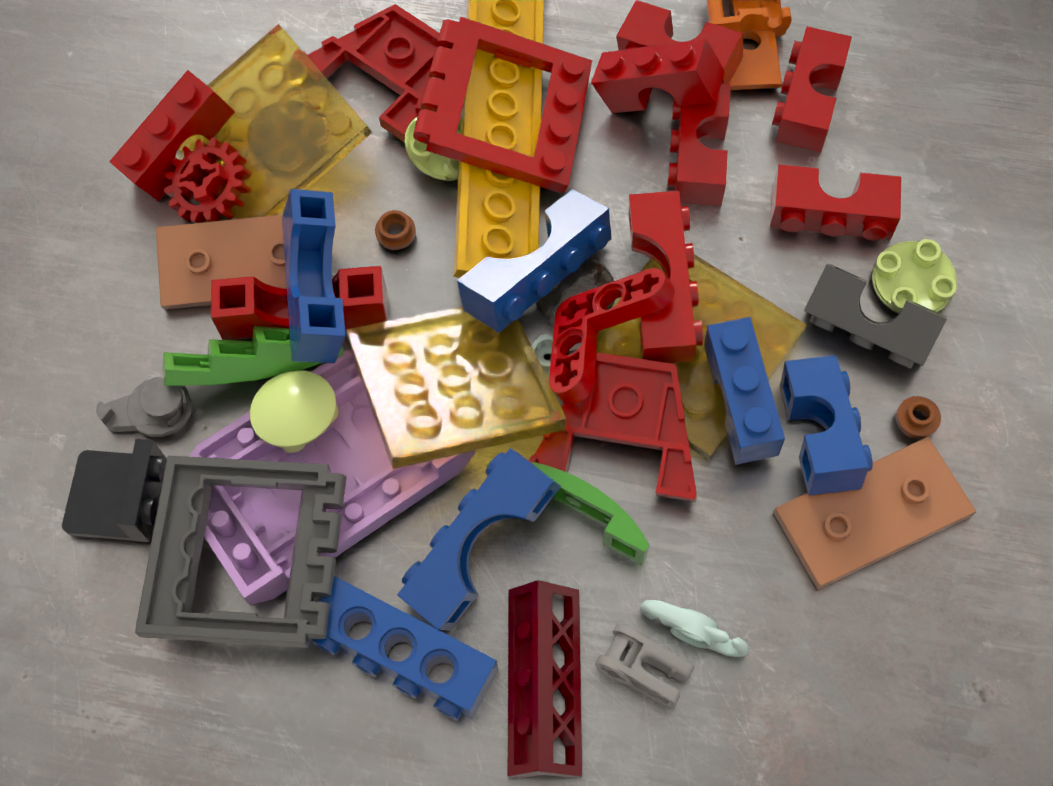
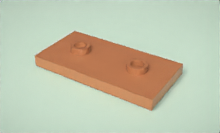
M283 215L156 227L161 307L164 310L211 305V280L254 276L265 284L287 289L282 229Z
M926 437L873 462L872 470L867 472L862 489L810 496L806 493L776 507L773 514L816 589L819 590L972 517L976 510L931 439Z

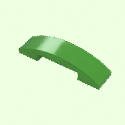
M531 462L561 485L553 499L606 526L603 545L643 565L647 558L649 543L633 519L617 503L596 487L572 474L554 467Z

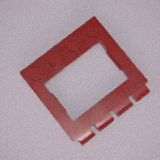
M461 16L459 22L445 19L442 22L438 36L437 48L435 49L429 71L430 78L426 83L421 102L422 110L419 111L413 137L415 140L427 144L425 151L564 194L569 186L593 60ZM477 49L494 54L493 57L529 69L534 67L551 73L534 157L457 133Z

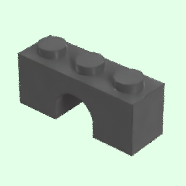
M830 263L826 264L804 309L805 312L812 315L810 322L833 332L835 326L851 333L850 341L864 348L872 350L874 344L890 351L889 359L908 368H912L914 362L923 366L947 320V316L907 299L900 313L892 320L886 322L871 320L864 314L860 305L861 294L868 281Z

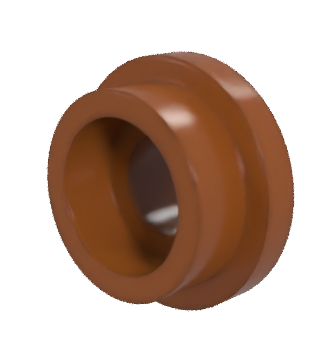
M391 210L380 217L375 226V234L378 242L383 247L390 250H399L412 243L416 235V228L411 217L402 211ZM393 230H401V231H402V232L399 233V234H395V235L390 234V232L393 231Z
M912 396L905 399L898 407L896 421L900 430L908 437L926 438L933 435L939 428L941 413L937 405L930 399L922 396ZM913 411H918L924 414L926 420L922 421L916 419L913 415Z

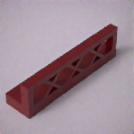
M536 580L508 590L507 777L527 778L539 775L567 778L582 777L579 590ZM552 597L564 600V619L561 622L558 621L552 612ZM556 642L564 652V665L561 669L553 659L552 646ZM557 688L565 699V711L561 716L553 706V693ZM557 737L560 738L565 746V764L553 763V742Z

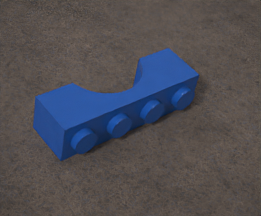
M290 189L282 217L292 361L335 363L346 337L342 298H335L332 286V247L336 228L333 192Z
M573 189L545 210L548 239L539 249L528 255L512 259L486 257L457 280L463 311L495 331L501 332L511 322L519 319L541 297L549 294L570 273L575 272L594 253L607 245L612 239L609 208Z
M509 448L506 454L503 452L499 453L490 462L485 472L488 475L486 480L478 490L472 489L463 497L457 508L460 513L450 526L444 525L438 530L430 542V547L433 549L422 563L420 561L414 563L402 578L404 586L397 596L438 630L451 631L478 596L469 571L470 553L478 536L490 525L505 519L516 518L535 522L561 488L560 484L512 448Z

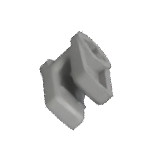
M617 623L612 631L615 638L605 656L600 655L595 666L610 678L629 685L670 708L675 707L680 697L679 690L664 682L663 677L658 678L644 670L641 663H648L667 673L668 678L674 677L680 681H686L690 678L695 668L694 665L653 642L638 629L624 623ZM625 647H628L629 651L627 655L625 656L623 661H620V657Z

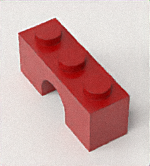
M636 0L616 35L618 50L678 43L679 41L671 39L674 34L671 10ZM706 22L701 33L689 41L707 39L725 70L721 84H729L743 58V33Z
M806 26L802 42L794 40L789 64L796 65L794 72L786 70L780 94L788 96L786 103L777 102L772 125L779 126L775 142L822 152L837 98L822 95L816 92L814 88H827L837 91L852 36Z
M707 39L602 52L591 84L611 113L645 110L652 88H659L670 93L679 106L709 104L716 102L725 70Z
M187 70L109 162L135 185L157 201H160L165 195L164 188L172 185V181L167 179L165 174L167 172H175L176 166L173 165L171 160L176 158V153L181 144L194 135H202L210 141L232 117L235 111L210 87Z
M721 84L715 103L679 106L673 98L672 120L679 121L678 129H671L669 153H676L677 157L676 163L669 162L667 187H675L674 191L680 192L682 204L722 206L726 187L728 150L710 149L700 142L707 139L725 140L730 111L731 84Z
M778 164L772 185L770 227L782 228L788 232H798L801 230L822 232L828 236H861L873 241L892 239L901 219V176L860 172L852 196L835 198L825 193L820 187L819 168Z

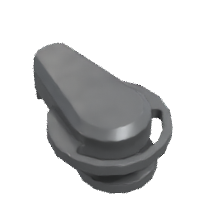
M154 377L141 383L134 389L131 395L110 401L107 404L99 401L96 413L109 431H139L150 437H164L175 433L186 424L192 411V399L185 386H164L163 377ZM183 392H184L185 397H186V400H187V402H186V410H185L184 414H183Z

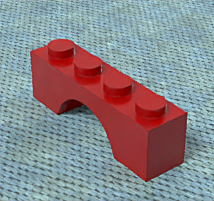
M679 191L629 194L628 217L632 251L646 255L658 263L675 289L673 299L665 308L639 317L642 359L665 363L693 362L696 346H703V328L701 320H694L692 307H698L699 295L697 281L689 282L688 269L694 268L693 244H685L684 231H690L689 207L681 206Z
M369 266L339 269L332 278V286L335 298H342L345 330L389 326L387 288L382 267ZM254 276L211 280V319L222 340L252 338L254 326L289 328L287 289L265 284Z

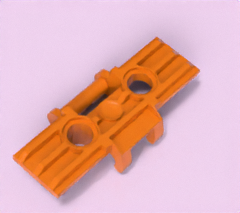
M707 0L709 23L743 33V39H752L759 45V47L753 50L743 48V58L729 83L731 84L730 90L781 88L782 79L776 38L785 35L791 24L790 8L783 7L781 9L780 0H729L732 3L733 16L724 17L722 0Z

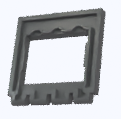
M168 455L135 634L142 638L308 648L309 638L325 639L330 604L315 602L314 597L328 598L332 596L336 559L320 556V552H337L342 515L335 512H326V509L343 508L347 477L343 474L331 473L329 464ZM213 485L302 490L284 618L258 617L257 613L210 610L209 614L191 613Z

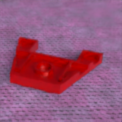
M394 4L355 24L354 31L338 39L332 36L322 41V47L309 54L302 51L295 55L293 62L296 69L321 85L346 60H349L401 95L379 116V121L382 128L405 143V133L409 124L418 116L419 111L422 110L421 102L427 80L430 78L429 71L435 49L437 48L439 32Z
M596 352L593 390L586 399L578 404H562L555 419L549 423L544 432L543 440L534 456L531 455L529 461L568 472L575 436L663 450L655 492L656 496L696 502L697 492L676 364Z

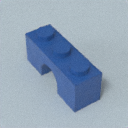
M751 317L707 325L704 349L714 384H720L726 408L725 427L735 464L779 456L785 436Z
M836 355L785 361L780 388L788 419L814 420L826 429V431L821 433L804 435L799 461L808 495L862 489L867 472L872 470L873 461L869 446L862 444L859 434L861 432L859 410L857 407H851L849 400L850 380L847 372H841Z

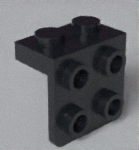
M135 439L132 454L85 450L79 454L62 522V529L68 535L150 542L153 525H155L158 501L167 458L154 440Z

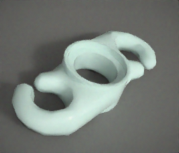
M645 600L640 604V611L645 617L650 620L659 618L664 626L671 628L670 631L675 637L687 644L698 648L710 649L731 657H744L750 651V647L740 637L733 640L729 639L727 632L717 629L718 624L700 612L680 608L658 600Z

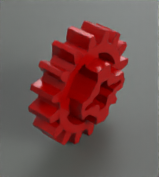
M211 138L208 145L201 139L196 140V149L193 151L184 146L182 150L185 157L182 160L177 158L171 160L173 165L176 166L175 172H167L165 174V177L172 181V185L164 188V193L172 197L168 203L169 207L177 211V215L189 223L220 221L221 215L232 219L234 216L231 208L234 205L243 208L245 205L240 199L241 193H249L251 191V188L243 183L244 180L252 176V173L244 167L248 161L229 143L225 142L222 144L216 138ZM216 160L224 161L226 166L216 163ZM190 199H195L200 205H193Z

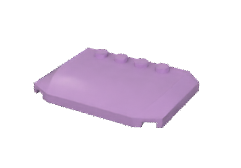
M389 342L381 344L383 347L381 350L360 353L357 348L343 351V356L337 357L335 363H324L312 371V373L324 378L332 387L339 413L335 421L329 425L322 435L307 443L299 452L289 453L284 451L282 447L273 446L263 441L252 427L249 411L197 444L189 457L329 464L331 473L345 475L347 479L343 508L326 509V512H335L342 515L338 549L335 553L320 552V556L335 558L461 473L476 451L471 440L392 343ZM213 485L204 537L249 605L275 599L288 590L302 490Z

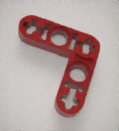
M657 268L647 269L571 296L560 304L556 310L554 320L549 387L564 404H578L586 399L593 390L598 331L657 312L671 302L675 289L662 270ZM622 297L616 306L606 310L610 303ZM582 342L581 346L574 353L567 355L574 345Z

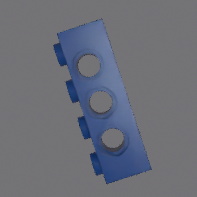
M334 576L332 596L320 598L318 601L330 604L327 635L325 639H313L312 643L332 655H336L339 650L354 657L352 664L371 676L376 677L380 671L394 678L392 686L416 699L419 693L426 695L436 701L433 707L437 711L451 719L458 721L459 717L463 715L473 720L499 671L497 660ZM362 621L372 624L371 631L365 638L360 640L349 638L350 629L354 624ZM406 642L412 645V652L405 660L393 661L388 658L389 651L395 644ZM446 663L453 667L454 671L451 678L444 683H434L428 678L430 670L437 664Z

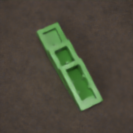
M254 326L252 342L209 339L207 355L164 352L162 369L164 386L219 385L269 378L290 371L303 370L320 364V362L292 361L289 328ZM343 344L338 354V357L343 356Z

